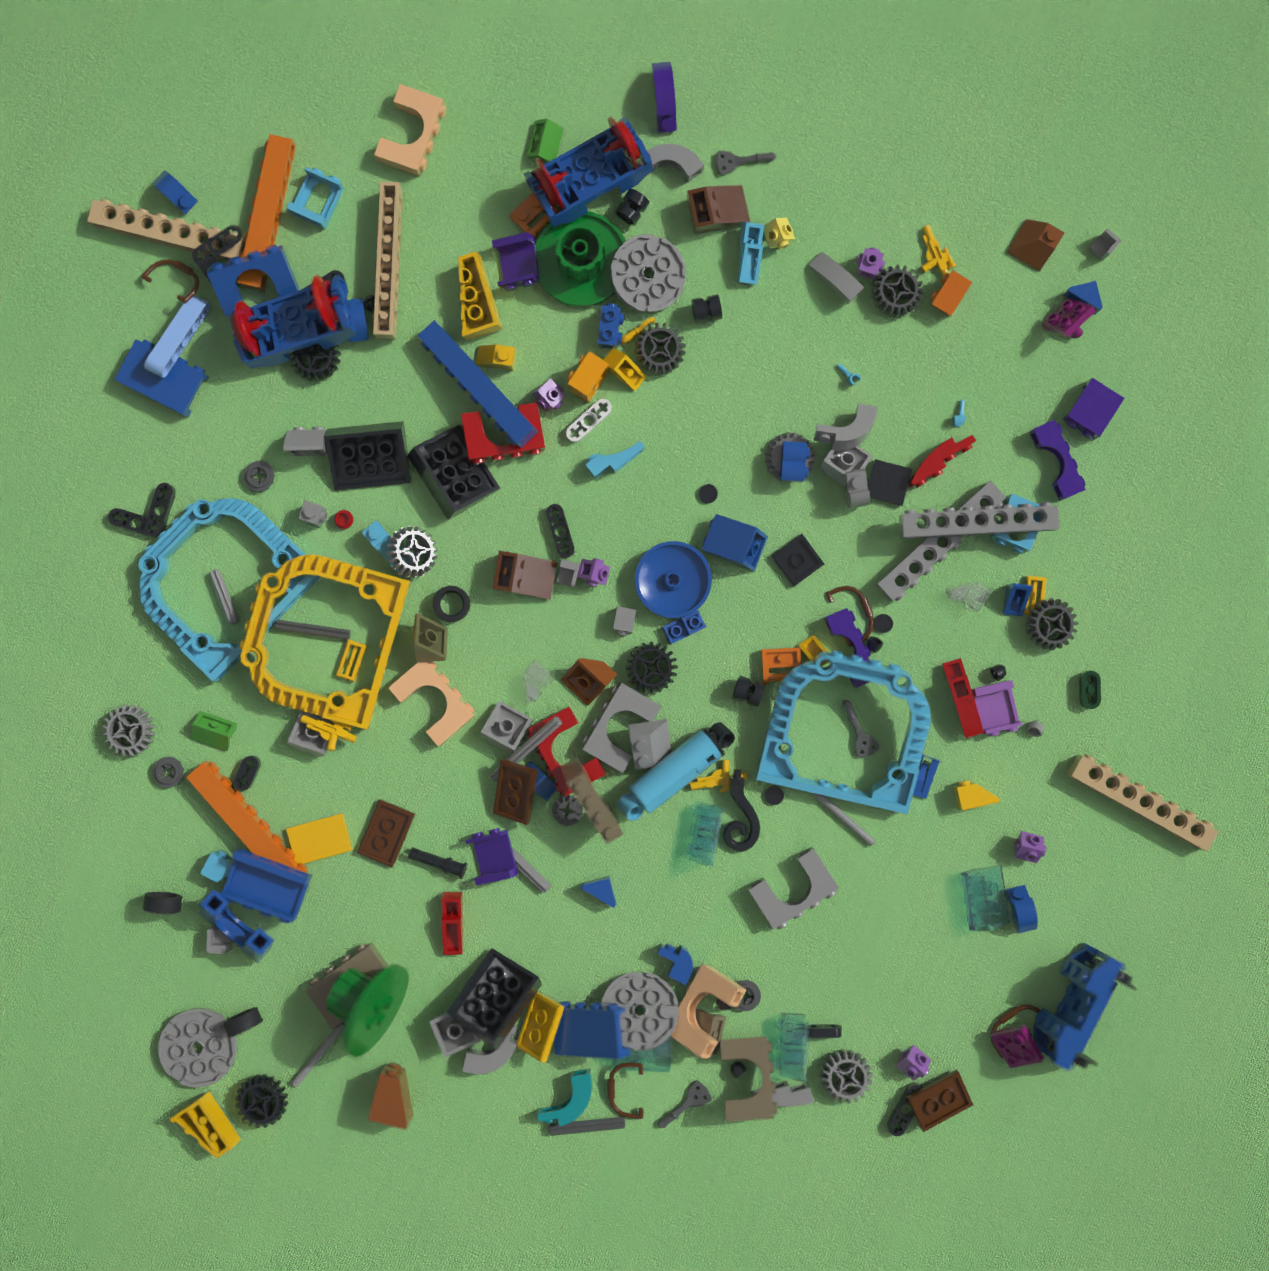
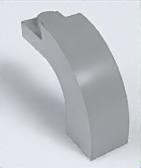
M662 144L647 150L652 160L653 170L662 166L674 167L681 172L688 183L704 172L705 165L698 156L681 145ZM642 161L637 164V169L643 166Z
M858 404L854 414V422L845 427L817 424L813 441L832 443V450L836 451L848 450L860 445L871 432L876 418L877 407Z
M514 1025L498 1050L493 1048L488 1051L468 1048L462 1072L486 1074L502 1067L511 1058L516 1048L518 1039L511 1038V1036L515 1037L517 1025Z

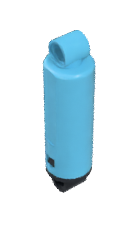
M722 722L713 724L709 732L703 727L629 786L632 794L622 796L618 801V808L631 821L640 818L644 810L651 814L723 757L725 753L722 748L729 747L734 742L735 735Z

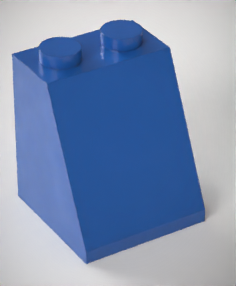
M715 514L714 519L710 522L708 535L703 540L702 550L712 556L755 572L768 536L755 526Z

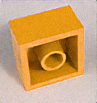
M590 351L587 355H582L578 362V369L576 372L573 370L567 378L569 381V391L587 403L590 402L609 373V364Z

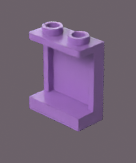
M1012 680L971 689L983 726V734H987L988 737L999 735V731L1006 730V732L1017 731L1019 726H1023L1022 721H1019L1011 689L1014 688Z

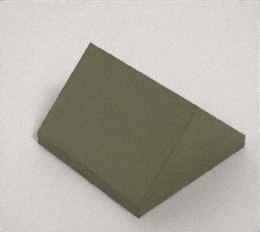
M418 613L415 614L413 649L416 662L446 660L448 628Z

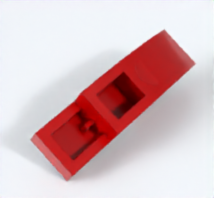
M973 434L958 443H955L951 437L933 450L917 467L910 479L909 487L911 488L915 485L918 488L927 483L926 478L932 476L934 479L943 474L942 469L947 467L945 462L947 463L956 458L955 453L959 451L965 453L973 448L971 444L976 442Z
M961 658L942 663L965 739L983 734L984 730Z

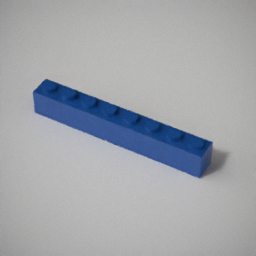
M435 320L418 335L422 340L420 343L427 352L431 350L434 353L433 359L439 365L443 363L447 367L445 372L451 378L455 376L459 380L457 385L464 392L468 390L471 393L469 398L476 405L480 403L484 407L481 411L489 419L493 417L496 420L494 425L501 432L505 430L508 433L506 438L514 446L518 444L522 448L538 433L532 424Z

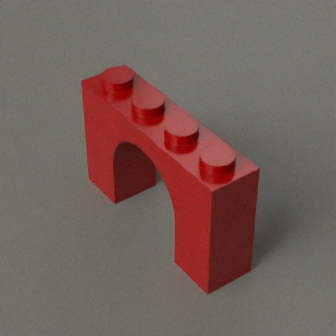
M537 402L518 405L517 408L538 431L522 448L518 444L515 446L513 444L498 446L490 442L484 433L480 411L461 414L468 462H473L474 465L485 463L484 460L489 459L496 462L504 460L503 457L511 456V459L523 457L522 454L530 453V456L540 455L541 451L545 449Z
M570 706L528 728L530 732L527 733L530 739L555 716L562 721V725L538 745L539 749L536 751L541 760L545 759L548 765L545 768L549 776H554L557 781L555 787L559 794L563 793L564 796L573 792L566 783L561 769L562 765L553 756L552 745L560 733L579 723ZM596 757L583 764L591 782L606 775L599 759Z

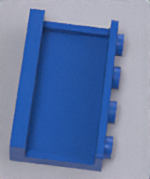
M135 339L115 380L189 417L192 412L189 407L203 380H208L209 378L204 374L205 370L196 365L192 368L187 365L188 361L179 357L167 376L162 378L146 370L144 367L146 359L154 349V344L145 339L143 342Z
M243 849L234 851L232 857L234 862L225 887L220 891V895L230 903L238 902L242 904L243 908L249 910L257 909L262 915L269 917L272 915L276 916L281 922L290 923L295 921L313 875Z
M570 1001L559 1002V1004L565 1007L554 1037L555 1055L621 1059L630 1055L629 1047L622 1046L620 1013L626 1011L625 1007H618L617 1003L602 1006V1003L586 1005V1002L571 1004Z

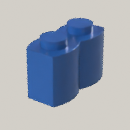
M788 441L782 443L780 481L803 483L804 479L808 478L809 467H806V459L810 457V448H807V443Z

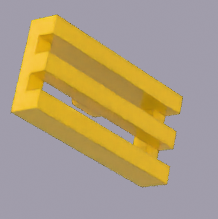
M1026 576L1025 585H1031V580H1033L1030 609H1035L1034 604L1036 603L1038 581H1041L1039 604L1041 605V600H1044L1047 578ZM1028 599V602H1027V605H1026V608H1025L1023 614L1033 615V614H1031L1030 611L1028 610V606H1029V599Z
M348 639L336 676L355 682L367 645ZM351 645H354L346 672L342 674ZM360 647L361 650L356 661L352 676H349L358 648Z

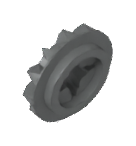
M255 461L246 467L244 481L250 489L261 492L269 489L274 484L275 474L273 468L268 463ZM259 470L261 471V474L267 476L261 478L260 482L258 479L253 477L255 475H258Z
M163 757L153 767L154 780L162 787L176 786L184 777V768L181 761H178L175 757ZM165 767H167L168 769L174 767L173 771L171 772L173 774V777L171 775L163 777L167 772Z
M571 795L561 796L553 804V817L561 825H574L581 819L583 807L576 797ZM569 802L570 809L576 811V813H569L566 819L565 812L559 809L566 808Z
M748 979L739 980L737 984L745 989L747 988L748 994L751 996L746 998L745 1003H743L742 997L739 1005L735 1008L741 1011L753 1010L760 1002V989L754 982Z

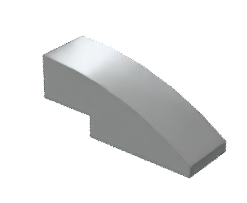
M823 252L808 264L809 268L833 292L836 291L847 304L864 289L848 271Z
M787 1080L775 1084L776 1094H772L773 1102H777V1106L790 1107L814 1103L808 1082L789 1087ZM760 1088L750 1091L751 1096H755L759 1092Z

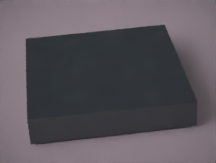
M875 459L867 486L870 498L903 506L912 469Z
M803 534L771 556L793 587L824 565V562Z

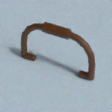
M178 260L157 261L141 275L142 279L150 283L152 279L148 275L155 268L164 264H171L185 274L192 276L195 281L191 292L186 297L178 295V300L187 303L199 289L200 281L198 275L192 268Z
M841 586L826 592L829 603L834 601L832 595L840 591L848 590L858 595L864 613L869 619V628L861 641L866 640L874 627V614L867 598L863 596L861 591L851 586ZM844 637L847 646L852 647L851 642Z
M1030 1004L1020 1005L1016 1008L1013 1007L998 1018L999 1020L992 1027L991 1034L993 1031H997L1001 1024L1006 1023L1021 1010L1030 1009L1036 1013L1041 1012V1010ZM991 1038V1042H992V1044H993L994 1049L997 1051V1053L999 1054V1056L1003 1059L1002 1054L1000 1053V1051L998 1050L997 1046L995 1045V1043L993 1042V1040H992V1038Z
M634 1062L620 1063L613 1068L609 1079H607V1098L610 1101V1106L622 1117L643 1119L642 1107L639 1108V1114H631L620 1110L614 1102V1075L622 1068L633 1067L638 1068L639 1075H643V1064Z

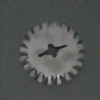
M787 432L778 435L769 443L765 453V463L769 472L775 478L780 480L781 449L784 441L807 443V448H810V457L806 459V467H809V472L812 470L815 462V453L813 446L802 435Z

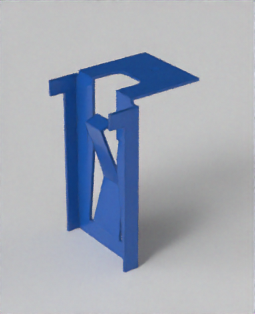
M922 753L919 764L921 769L913 795L926 799L939 762H941L939 759ZM923 757L932 759L926 780L925 775L929 764L922 763Z

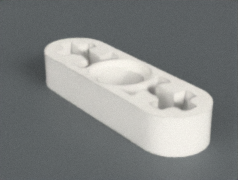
M600 399L567 428L566 435L568 440L578 443L611 414V403L607 399ZM600 404L603 406L607 404V412L601 411L598 414L601 418L598 419L592 411L595 410L597 413L600 410ZM586 416H592L595 419L592 426L584 424ZM581 423L586 431L583 432V429H581L578 433V438L575 436L573 438L570 437L572 435L571 430L577 431L580 428L577 424Z

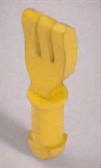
M648 318L638 328L634 327L633 330L622 336L621 343L626 344L637 335H640L643 329L655 323V318Z

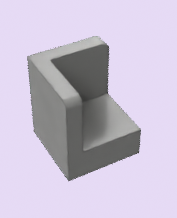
M1106 229L1088 250L1103 261L1122 240L1109 229Z
M562 559L557 582L575 587L580 564Z
M215 927L207 930L206 953L226 954L231 951V940Z

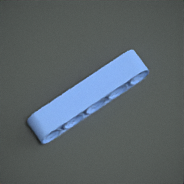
M194 295L187 303L182 305L146 359L144 366L146 370L162 378L167 376L208 314L210 302Z

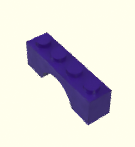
M1053 420L1029 431L1036 449L1050 451L1059 462V474L1052 483L1058 500L1061 501L1086 490L1084 487L1085 481L1082 476H1079L1077 471V462L1069 453V444L1067 441H1064L1061 435V426Z
M848 608L824 617L831 635H839L848 639L853 646L854 655L870 662V651L867 646H863L861 641L863 635L859 628L856 629L854 625L856 619L851 610L849 611ZM849 677L854 688L870 682Z

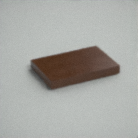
M502 759L499 767L493 814L525 825L529 824L538 770Z
M379 799L357 853L393 868L416 813Z
M957 1070L906 1096L922 1132L973 1106L972 1100Z

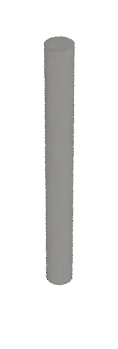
M813 794L816 799L869 846L875 843V840L826 796Z
M341 1022L336 1026L294 1078L292 1084L295 1087L300 1085L345 1029V1023Z

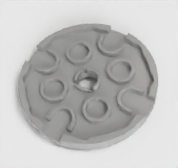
M651 234L632 237L620 246L612 259L610 278L613 289L619 299L634 310L646 313L664 310L678 299L684 289L686 277L684 260L677 248L664 238L651 236ZM644 269H650L653 277L650 279L644 277Z
M648 972L624 974L611 983L603 996L602 1006L617 1003L618 1007H625L626 1011L620 1013L622 1046L629 1047L632 1051H647L662 1045L672 1035L677 1025L679 1010L676 995L670 985L655 974ZM637 1006H642L645 1009V1013L642 1016L635 1015L634 1009Z
M207 1008L188 1009L172 1018L162 1031L158 1044L159 1059L166 1073L178 1080L180 1084L188 1087H205L217 1082L227 1074L234 1064L238 1049L237 1037L229 1038L222 1023L227 1019L220 1013ZM197 1042L203 1046L202 1052L194 1050V1043Z

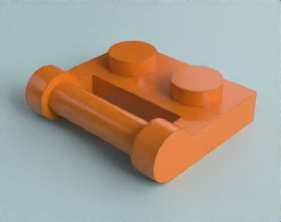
M534 193L527 197L509 215L524 233L527 232L534 236V238L550 222L547 215H545L532 228L528 227L544 211ZM551 207L555 215L560 213L555 207Z
M800 648L761 649L762 680L764 684H769L772 681H782L788 674H769V668H796L801 665Z

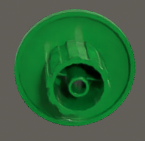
M588 212L572 222L559 224L555 227L550 222L541 232L536 242L540 284L544 290L555 300L572 307H591L608 300L615 294L610 278L611 262L616 251L626 242L622 233L610 220L593 212Z
M392 964L383 969L373 979L352 967L348 971L343 972L333 985L326 1000V1011L346 1023L342 1038V1049L346 1054L353 1058L364 1055L387 1031L398 1013L407 991L409 974L406 968L399 964Z

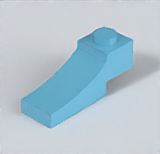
M742 221L739 236L738 282L757 284L763 252V245H761L764 231L763 224Z
M639 441L634 446L616 454L605 456L601 453L598 455L593 454L586 460L588 463L585 466L595 479L609 468L616 473L643 452L645 447Z
M376 520L362 534L388 562L391 556H387L386 553L391 550L386 546L392 544L389 541V538L392 536ZM401 557L402 560L406 564H408L407 560L404 557ZM405 571L403 574H399L401 578L405 576Z

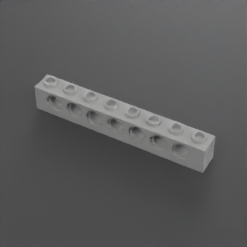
M990 480L956 511H962L963 507H974V510H982L980 506L981 499L987 502V506L999 509L1004 505L1002 501L1006 496ZM975 516V523L982 524V518ZM956 517L955 523L960 527L963 525V520L961 517ZM964 536L925 538L878 581L875 586L890 602L894 600L899 601L905 595L904 591L908 587L912 589L919 583L918 578L922 574L926 576L934 569L932 565L936 561L939 563L948 556L946 552L951 548L953 550L962 543L960 539ZM939 538L945 540L944 548L938 546L937 540ZM924 551H929L931 553L932 557L930 561L924 559ZM911 563L915 564L918 568L916 574L911 573L909 570ZM897 576L901 577L904 581L901 587L895 584Z
M1040 503L1039 507H1032V504H1021L1020 508H1013V505H1002L1001 509H993V506H982V510H974V507H963L962 511H955V508H944L943 512H935V509H925L924 513H916V510H906L904 514L899 516L900 539L1055 531L1059 529L1058 506H1052L1051 503ZM1034 512L1039 514V522L1034 521ZM1015 513L1020 515V523L1014 521L1013 516ZM995 515H999L1001 517V524L995 523ZM975 516L982 518V525L975 523ZM956 517L962 518L963 525L961 527L955 523ZM937 518L943 519L944 526L942 528L936 525ZM917 519L924 521L925 526L923 529L916 525Z

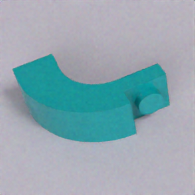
M591 1069L572 1071L573 1093L571 1097L561 1105L539 1108L537 1113L538 1121L551 1123L558 1119L559 1126H563L577 1119L586 1109L591 1097Z

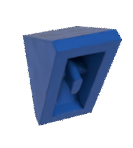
M1096 281L1069 287L1063 293V296L1092 305L1096 311L1094 315L1103 307Z
M1015 583L1006 585L1003 614L1023 616L1032 591V585Z
M530 761L527 767L538 770L534 792L547 801L557 790L555 787L556 782Z
M610 876L583 882L581 889L615 908L616 899Z

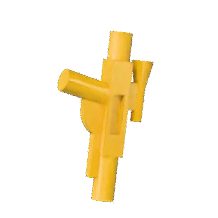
M924 226L922 229L925 235L922 237L928 249L926 252L928 262L921 266V270L926 273L937 265L939 272L944 277L946 272L949 273L946 262L949 264V269L957 265L952 260L947 247L943 249L944 253L941 252L939 242L934 237L930 226Z
M305 715L300 720V722L307 724L306 728L319 732L321 737L328 741V751L333 752L335 750L337 738L352 743L356 742L357 736L348 733V731L351 732L352 725L333 720L331 722L334 725H331L323 720H315Z
M722 760V769L714 771L711 776L697 778V782H691V790L708 787L711 789L713 786L723 785V788L719 789L720 793L730 791L729 777L733 776V774L729 775V760ZM747 772L741 773V777L745 778L744 780H748Z

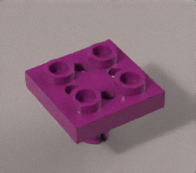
M1068 298L1041 325L1044 330L1067 338L1071 335L1072 338L1077 339L1083 335V330L1080 326L1096 311L1092 305Z
M1025 1025L993 1031L990 1036L1010 1068L1041 1063L1045 1058L1033 1040L1032 1033H1029L1030 1030Z

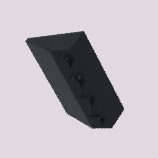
M404 421L327 429L324 438L334 490L411 482Z
M460 424L414 446L407 455L448 520L463 513L500 489L485 463L474 465L473 462H468L463 429Z
M491 948L448 1009L447 1014L481 1040L498 1050L542 986L540 977Z

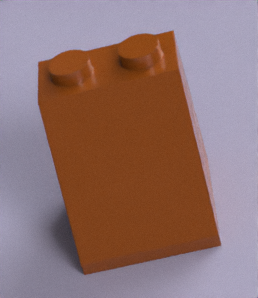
M397 1063L386 1064L379 1076L368 1120L406 1130L413 1117L405 1068H401V1065Z

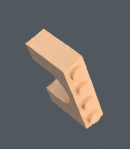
M400 84L393 101L395 107L398 110L419 117L424 122L423 133L417 141L407 145L398 144L380 137L374 156L377 162L420 176L421 172L425 171L427 167L426 159L428 153L431 154L433 150V139L440 131L439 122L441 118L445 117L447 108L442 98Z
M434 661L418 662L389 687V690L400 702L406 701L417 690L428 685L435 686L444 693L447 700L446 712L437 723L426 731L436 745L441 746L475 717L473 713L475 710L468 702L465 704L462 701V694L456 688L452 689L448 684L450 680L446 675L438 673L436 670L437 665Z
M702 964L697 969L693 982L687 987L685 997L678 1004V1021L671 1037L700 1058L709 1059L718 1041L699 1027L696 1020L698 1003L705 996L713 994L726 1004L737 1007L746 989L714 967Z

